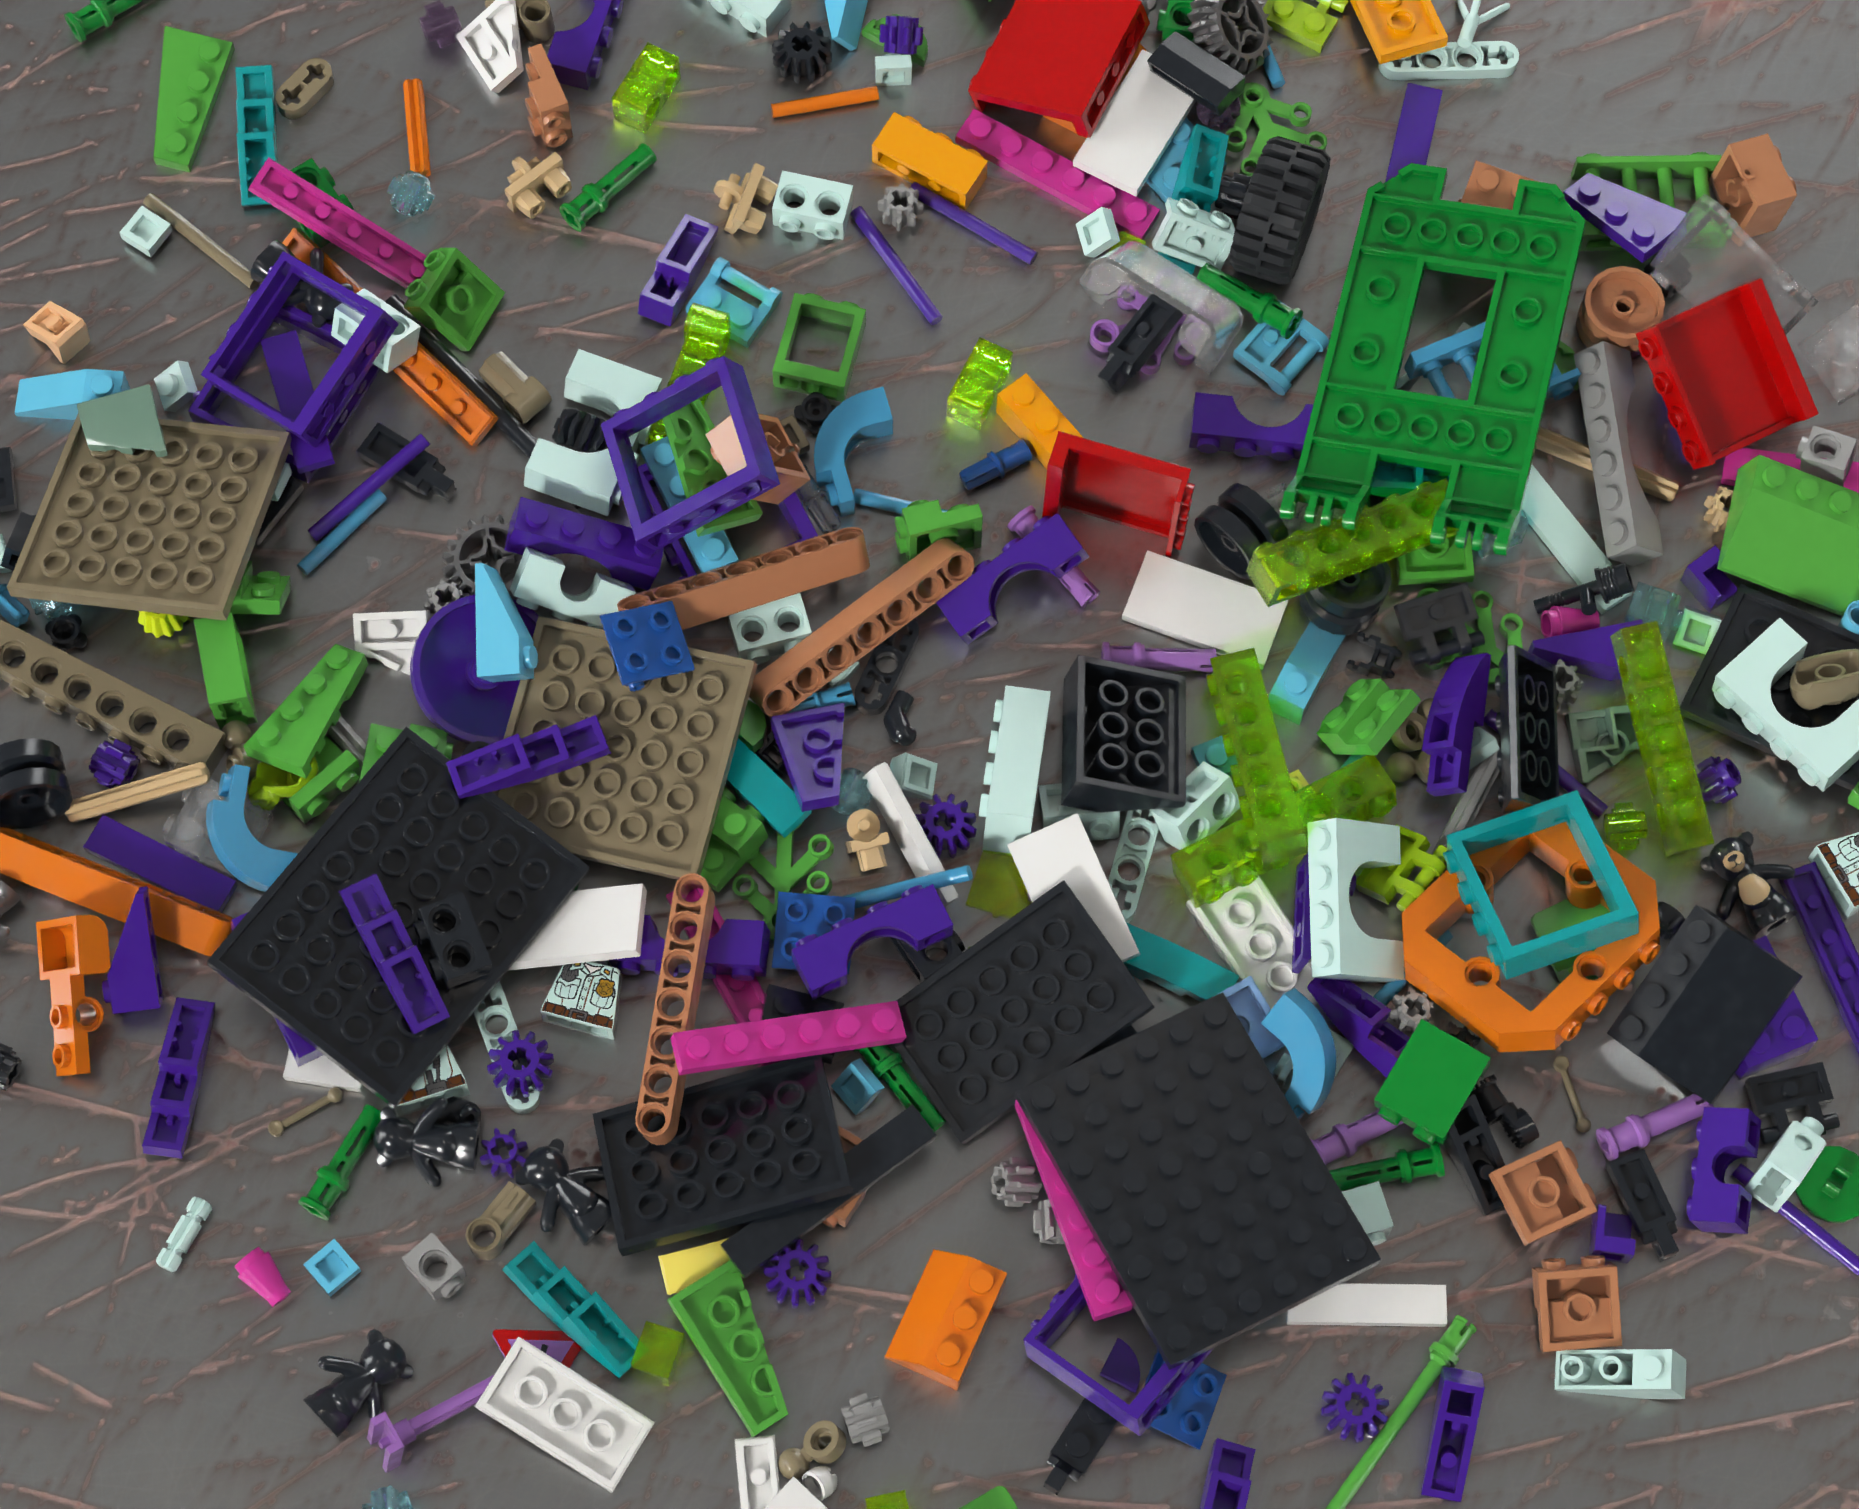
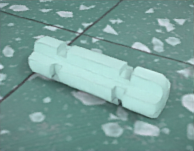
M194 1196L186 1207L187 1214L180 1217L166 1241L168 1243L167 1248H162L156 1258L157 1264L163 1269L170 1272H175L183 1260L181 1258L182 1253L186 1254L202 1228L200 1222L202 1220L206 1221L212 1206L202 1198Z

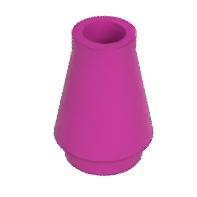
M1552 606L1550 610H1544L1541 615V631L1544 638L1600 627V618L1597 610L1592 615H1585L1582 613V609Z
M260 1246L248 1253L234 1266L240 1273L238 1278L267 1300L272 1307H275L291 1293L269 1251L265 1253Z

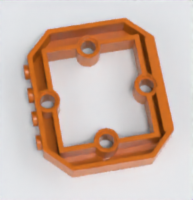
M1566 822L1469 855L1492 905L1494 903V885L1530 851L1565 877V894L1567 900L1573 906L1589 909L1601 904L1609 910ZM1604 843L1639 912V933L1577 956L1573 964V972L1530 1012L1501 989L1499 967L1495 966L1494 962L1491 963L1488 957L1478 956L1465 962L1437 940L1465 912L1474 914L1471 904L1464 905L1457 888V883L1460 881L1456 873L1450 874L1446 870L1402 912L1405 980L1420 992H1425L1428 998L1498 1052L1556 1050L1565 1040L1571 1041L1581 1030L1582 1023L1591 1014L1594 1016L1598 1015L1606 1006L1609 997L1617 989L1623 990L1632 981L1635 971L1643 963L1646 965L1650 964L1658 955L1661 946L1656 880ZM1580 881H1589V882H1591V883H1590V884H1580V883H1578V882H1580ZM1596 975L1600 978L1592 980L1586 977ZM1477 981H1486V982H1488V983L1485 984V985H1476V984H1474V983L1477 982Z

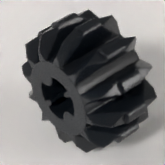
M792 21L790 32L780 29L778 40H775L772 44V52L774 53L773 64L775 68H781L783 78L794 75V81L798 84L801 77H806L812 83L815 79V73L824 76L827 71L826 65L832 62L831 40L829 37H824V31L821 26L811 30L809 22L806 21L803 28H798Z
M574 408L563 409L560 418L558 417L556 420L555 430L552 438L558 445L585 453L599 452L608 448L601 427V423L605 422L604 419L586 413L583 410L579 411Z

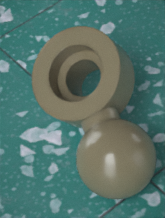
M1433 698L1422 701L1417 708V713H1410L1391 737L1394 745L1399 750L1412 752L1422 749L1424 731Z
M230 721L222 728L226 735L224 745L232 750V755H229L226 760L227 774L228 770L235 764L250 767L249 784L256 775V769L259 764L258 760L248 757L244 749V744L252 737L251 730L242 721Z
M1422 751L1416 759H1413L1404 752L1394 753L1386 761V773L1395 782L1408 781L1414 774H1417L1427 784L1430 755Z
M822 1420L816 1422L806 1432L803 1448L792 1447L781 1453L778 1459L780 1473L787 1479H791L794 1476L798 1480L809 1470L811 1461L815 1460L820 1464H830L836 1461L843 1454L846 1447L845 1433L831 1421Z

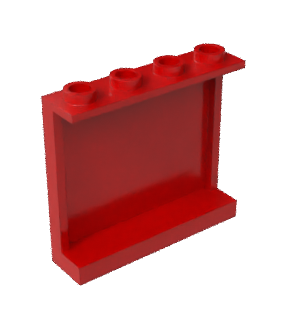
M1015 0L1007 18L1003 19L1000 25V30L994 43L987 49L978 73L970 81L968 92L977 110L983 113L989 102L1066 120L1073 123L1077 135L1091 138L1150 24L1142 1Z
M1762 278L1741 284L1635 333L1639 341L1640 354L1648 362L1654 376V387L1662 395L1668 409L1669 422L1676 429L1682 442L1683 455L1691 464L1693 470L1711 466L1722 457L1796 422L1807 420L1819 414Z
M1058 431L1047 466L1042 518L1048 515L1052 517L1057 513L1060 515L1062 508L1162 536L1168 538L1165 556L1171 558L1173 549L1181 550L1187 530L1186 526L1195 484L1189 483L1191 469Z

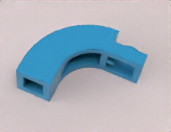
M884 387L860 392L843 401L828 415L818 432L814 447L816 487L826 486L829 503L831 506L837 505L840 517L855 514V498L845 467L848 456L863 442L893 434V417Z
M235 764L228 770V774L223 773L220 779L218 795L224 797L223 801L213 799L207 804L206 825L208 836L218 859L234 877L254 889L266 892L298 853L269 848L261 844L250 833L244 818V803L250 767Z
M1294 988L1281 996L1261 1024L1274 1034L1289 1051L1293 1064V1077L1290 1087L1284 1096L1298 1120H1300L1305 1111L1311 1114L1320 1109L1326 1101L1336 1072V1050L1331 1031L1322 1014L1315 1005Z

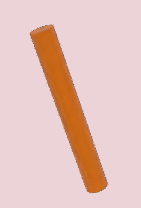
M877 86L774 103L771 104L773 118L876 101L879 100Z

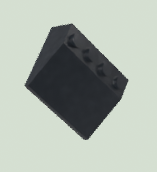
M1508 645L1499 662V675L1495 678L1496 693L1500 697V712L1496 715V726L1499 734H1501V749L1497 753V764L1502 772V787L1498 790V802L1501 809H1503V814H1509L1559 796L1556 665L1516 645Z
M1078 654L1064 678L1061 805L1093 812L1184 807L1186 804V676Z
M1695 905L1607 1034L1653 1067L1708 1103L1713 1104L1803 976L1709 909Z

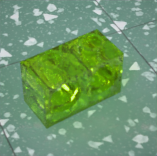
M647 42L612 96L614 119L646 134L681 79L679 57Z
M979 337L947 397L946 416L980 431L997 399V394L1002 390L1011 373L1013 352Z

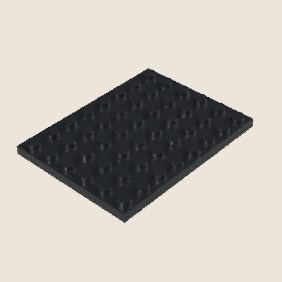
M407 726L207 960L209 967L393 1109L397 1107L590 869L587 864L493 792L460 799L446 765V762L451 760ZM372 874H377L393 909L397 910L413 945L417 946L450 1017L416 1034H413L391 995L339 893V890ZM463 892L492 961V967L489 974L445 989L442 979L436 981L432 975L428 963V958H431L432 954L427 943L420 944L413 923L418 921L419 908ZM439 917L433 921L434 927L439 931L447 932L454 928V924L449 918ZM452 953L447 957L448 962L457 968L464 967L469 963L468 958L462 953Z
M1223 992L1016 1091V1100L1169 1370L1379 1265L1381 1261L1379 1254Z

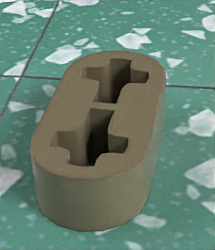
M322 58L309 59L279 87L275 99L282 116L288 119L303 117L330 91L334 84L331 65ZM323 73L324 78L322 80L319 78L311 80L310 74L319 75ZM290 97L294 100L298 97L300 103L296 105L291 102L287 105L286 99Z

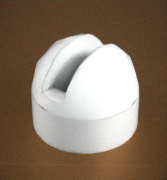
M822 1465L812 1468L802 1476L803 1486L820 1502L831 1496L838 1485L837 1475H831V1468Z

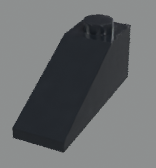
M1471 1092L1447 1133L1444 1147L1482 1214L1486 1216L1504 1206L1489 1174L1506 1165L1476 1095Z

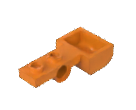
M74 915L36 922L40 980H50L52 1003L50 1023L53 1027L55 1046L52 1052V1059L56 1066V1075L58 1077L89 1074L91 1072L88 1032L95 1031L100 1027L104 1018V1012L98 1000L85 996L84 976L106 973L110 970L107 926L101 918L95 915ZM77 1009L80 1012V1022L76 1019Z

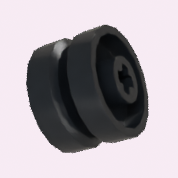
M1235 483L1218 497V506H1208L1195 518L1194 526L1198 537L1210 554L1228 571L1237 577L1248 580L1252 579L1265 567L1266 557L1277 556L1289 544L1290 536L1279 514L1262 496L1246 485Z
M1337 538L1328 541L1315 552L1299 589L1300 606L1311 622L1318 628L1332 634L1351 635L1363 631L1375 620L1380 606L1387 596L1392 582L1390 567L1383 554L1369 543L1356 538Z
M38 738L18 739L0 745V827L27 829L45 825L60 818L70 809L73 798L68 779L65 775L66 768L63 755L58 745Z

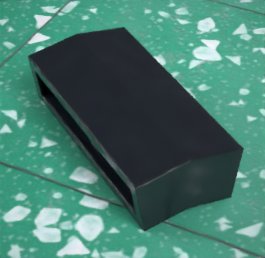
M1176 31L1164 40L1147 60L1151 72L1218 116H1221L1229 105L1244 92V75Z

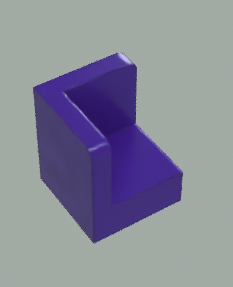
M1716 545L1689 564L1680 579L1709 613L1737 592V587L1723 571L1717 569L1720 550Z
M1598 1204L1596 1206L1597 1212L1592 1215L1589 1255L1605 1256V1261L1628 1264L1635 1255L1636 1239H1631L1632 1222L1628 1215L1606 1212V1205Z

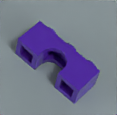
M1704 1107L1702 1120H1699L1697 1123L1696 1136L1699 1142L1698 1156L1692 1161L1691 1172L1694 1188L1693 1195H1690L1687 1200V1215L1690 1218L1689 1221L1702 1232L1748 1234L1752 1195L1740 1184H1725L1724 1176L1726 1169L1733 1161L1740 1158H1757L1762 1121L1749 1108Z

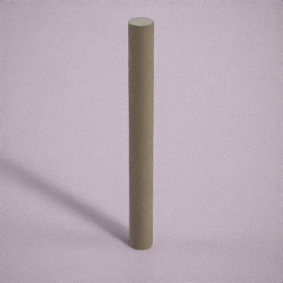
M150 193L146 196L143 202L146 207L169 222L175 230L248 288L254 289L259 284V282L251 279V270L155 194Z

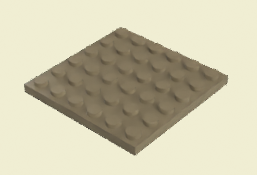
M78 413L7 585L10 596L226 621L291 448L292 438L290 432L159 419L168 456L156 457L154 450L135 449L134 454H123L118 450H108L106 452L90 450Z
M538 616L532 637L538 653V664L534 668V679L520 680L504 739L515 734H519L520 738H524L556 724L562 729L596 715L611 754L534 781L493 791V793L577 858L677 880L688 873L701 875L756 674L757 663L753 660L688 647L695 667L694 671L643 681L644 688L638 691H630L629 686H622L603 629Z

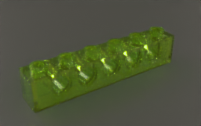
M1445 478L1435 483L1430 481L1424 482L1409 493L1401 496L1398 493L1390 495L1382 503L1372 507L1366 505L1359 515L1355 531L1343 529L1342 518L1338 520L1333 518L1332 524L1329 526L1320 524L1317 528L1306 532L1304 530L1295 531L1285 540L1275 544L1266 542L1253 551L1246 572L1267 607H1270L1431 545L1430 535L1434 517L1445 498L1448 481ZM1447 527L1446 538L1456 535L1459 529Z
M1653 621L1621 628L1611 635L1610 638L1666 856L1669 857L1704 849L1714 844V839L1658 622Z
M1251 648L1210 658L1212 673L1206 674L1207 684L1211 697L1218 695L1220 703L1214 704L1218 726L1226 725L1228 734L1222 735L1226 756H1234L1236 764L1230 765L1235 788L1241 786L1243 788L1244 795L1238 796L1243 819L1251 818L1253 825L1246 828L1251 850L1259 849L1262 863L1306 854L1308 849L1305 830L1255 649ZM1269 816H1277V817L1271 818V819H1268V818H1267V817H1269Z
M1366 755L1171 854L1173 874L1195 908L1205 903H1214L1230 890L1238 886L1250 885L1258 876L1272 869H1281L1289 864L1293 858L1308 852L1307 822L1332 818L1366 822L1374 817L1380 818L1385 816L1393 807L1397 806L1396 786L1376 756ZM1349 797H1359V798H1360L1359 800H1356V801L1346 800V799L1349 798ZM1316 814H1326V815H1327V816H1325V817H1323V818H1314V817H1312V816H1314V815H1316ZM1282 831H1292V832H1293V833L1290 834V835H1280V834H1279V833L1282 832ZM1249 848L1260 849L1253 853L1246 852ZM1216 865H1224V866H1226L1225 868H1223V869H1221V870L1211 869L1212 867H1214V866H1216Z

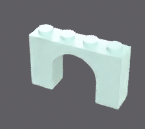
M578 349L565 378L564 397L601 410L613 417L617 411L630 408L643 401L646 395L661 391L662 378ZM652 424L629 437L636 463H638L640 455L636 453L639 444L646 445L652 430ZM538 438L525 467V487L605 516L609 515L613 503L620 505L623 497L608 448L599 452L585 453Z
M1779 618L1716 675L1712 691L1716 700L1727 709L1732 708L1742 718L1743 724L1750 732L1756 735L1760 734L1770 743V748L1777 757L1782 760L1787 759L1798 769L1800 777L1811 786L1816 785L1824 792L1859 760V699L1836 720L1816 728L1795 725L1779 714L1772 702L1771 687L1798 660L1803 658L1808 643Z
M1341 818L1307 822L1312 978L1367 983L1405 980L1403 941L1377 939L1365 934L1355 922L1349 903L1350 882L1358 867L1373 869L1401 864L1400 826Z

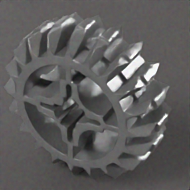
M1193 0L1190 2L1192 11L1187 16L1192 25L1187 29L1193 33V43L1242 75L1250 74L1253 70L1258 69L1264 64L1265 57L1270 55L1268 46L1273 41L1268 33L1273 28L1267 24L1266 18L1270 14L1264 13L1262 9L1263 1Z
M484 514L481 519L482 524L476 525L473 520L469 519L467 522L468 531L457 528L455 533L458 540L448 539L447 548L449 552H444L442 556L443 562L446 564L442 568L443 575L449 579L447 583L451 584L452 581L455 583L460 581L461 585L458 587V590H462L463 593H469V596L475 595V583L469 577H473L475 580L476 563L490 566V553L492 552L495 561H497L495 569H497L504 582L508 575L516 573L523 556L505 551L495 543H506L510 521L504 524V518L500 514L496 517L495 522H490L488 516ZM483 544L481 551H479L477 554L470 555L469 559L466 560L468 555L475 548ZM512 579L505 583V586L511 598L517 600L518 597L513 596L510 590Z

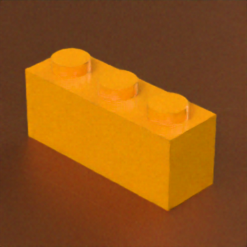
M893 112L872 144L873 163L911 183H919L965 211L987 179L988 161L980 153L973 149L966 150L954 144L945 134L940 132L934 133L922 127L916 119L910 116L903 117Z
M1027 373L997 394L996 413L1019 439L1025 441L1032 454L1046 469L1058 431L1084 438Z

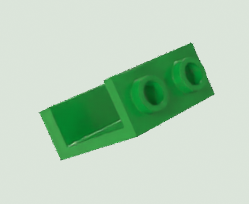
M1421 1019L1374 1099L1375 1107L1380 1109L1377 1114L1396 1126L1401 1121L1414 1128L1412 1134L1429 1145H1433L1435 1141L1444 1145L1447 1140V1133L1480 1077H1484L1488 1070L1491 1057Z

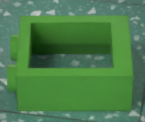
M794 293L772 370L773 386L809 395L812 392H820L827 399L839 402L845 401L866 327V309L860 308L857 304L848 301L840 303L828 301L814 293H806L805 295ZM801 315L851 327L839 372L788 360Z
M232 612L229 613L226 621L207 618L195 619L194 625L208 703L219 729L222 730L228 722L234 720L242 721L247 725L258 723L243 640Z

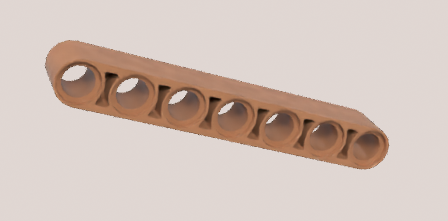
M846 527L628 596L618 602V611L672 601L682 630L866 571L870 567L864 533L859 527Z
M943 538L934 542L756 674L749 698L768 716L787 714L967 580L974 570L975 562L973 557L951 539Z
M688 873L681 876L674 887L635 1117L636 1126L640 1133L650 1143L655 1145H665L671 1142L678 1130L687 1074L679 1075L674 1052L662 1054L661 1047L665 1041L671 1038L673 1033L694 1030L715 907V895L704 877L696 873ZM696 888L703 889V895L699 900L695 902L686 901L687 894L691 890ZM685 927H697V932L693 938L689 940L680 939L681 931ZM683 963L691 964L690 972L682 978L674 977V970L678 965ZM676 1001L684 1002L685 1006L680 1014L676 1016L667 1015L668 1007ZM663 1077L672 1078V1084L667 1091L663 1093L654 1092L655 1084L659 1079ZM664 1116L665 1124L660 1130L656 1132L648 1131V1124L652 1118Z

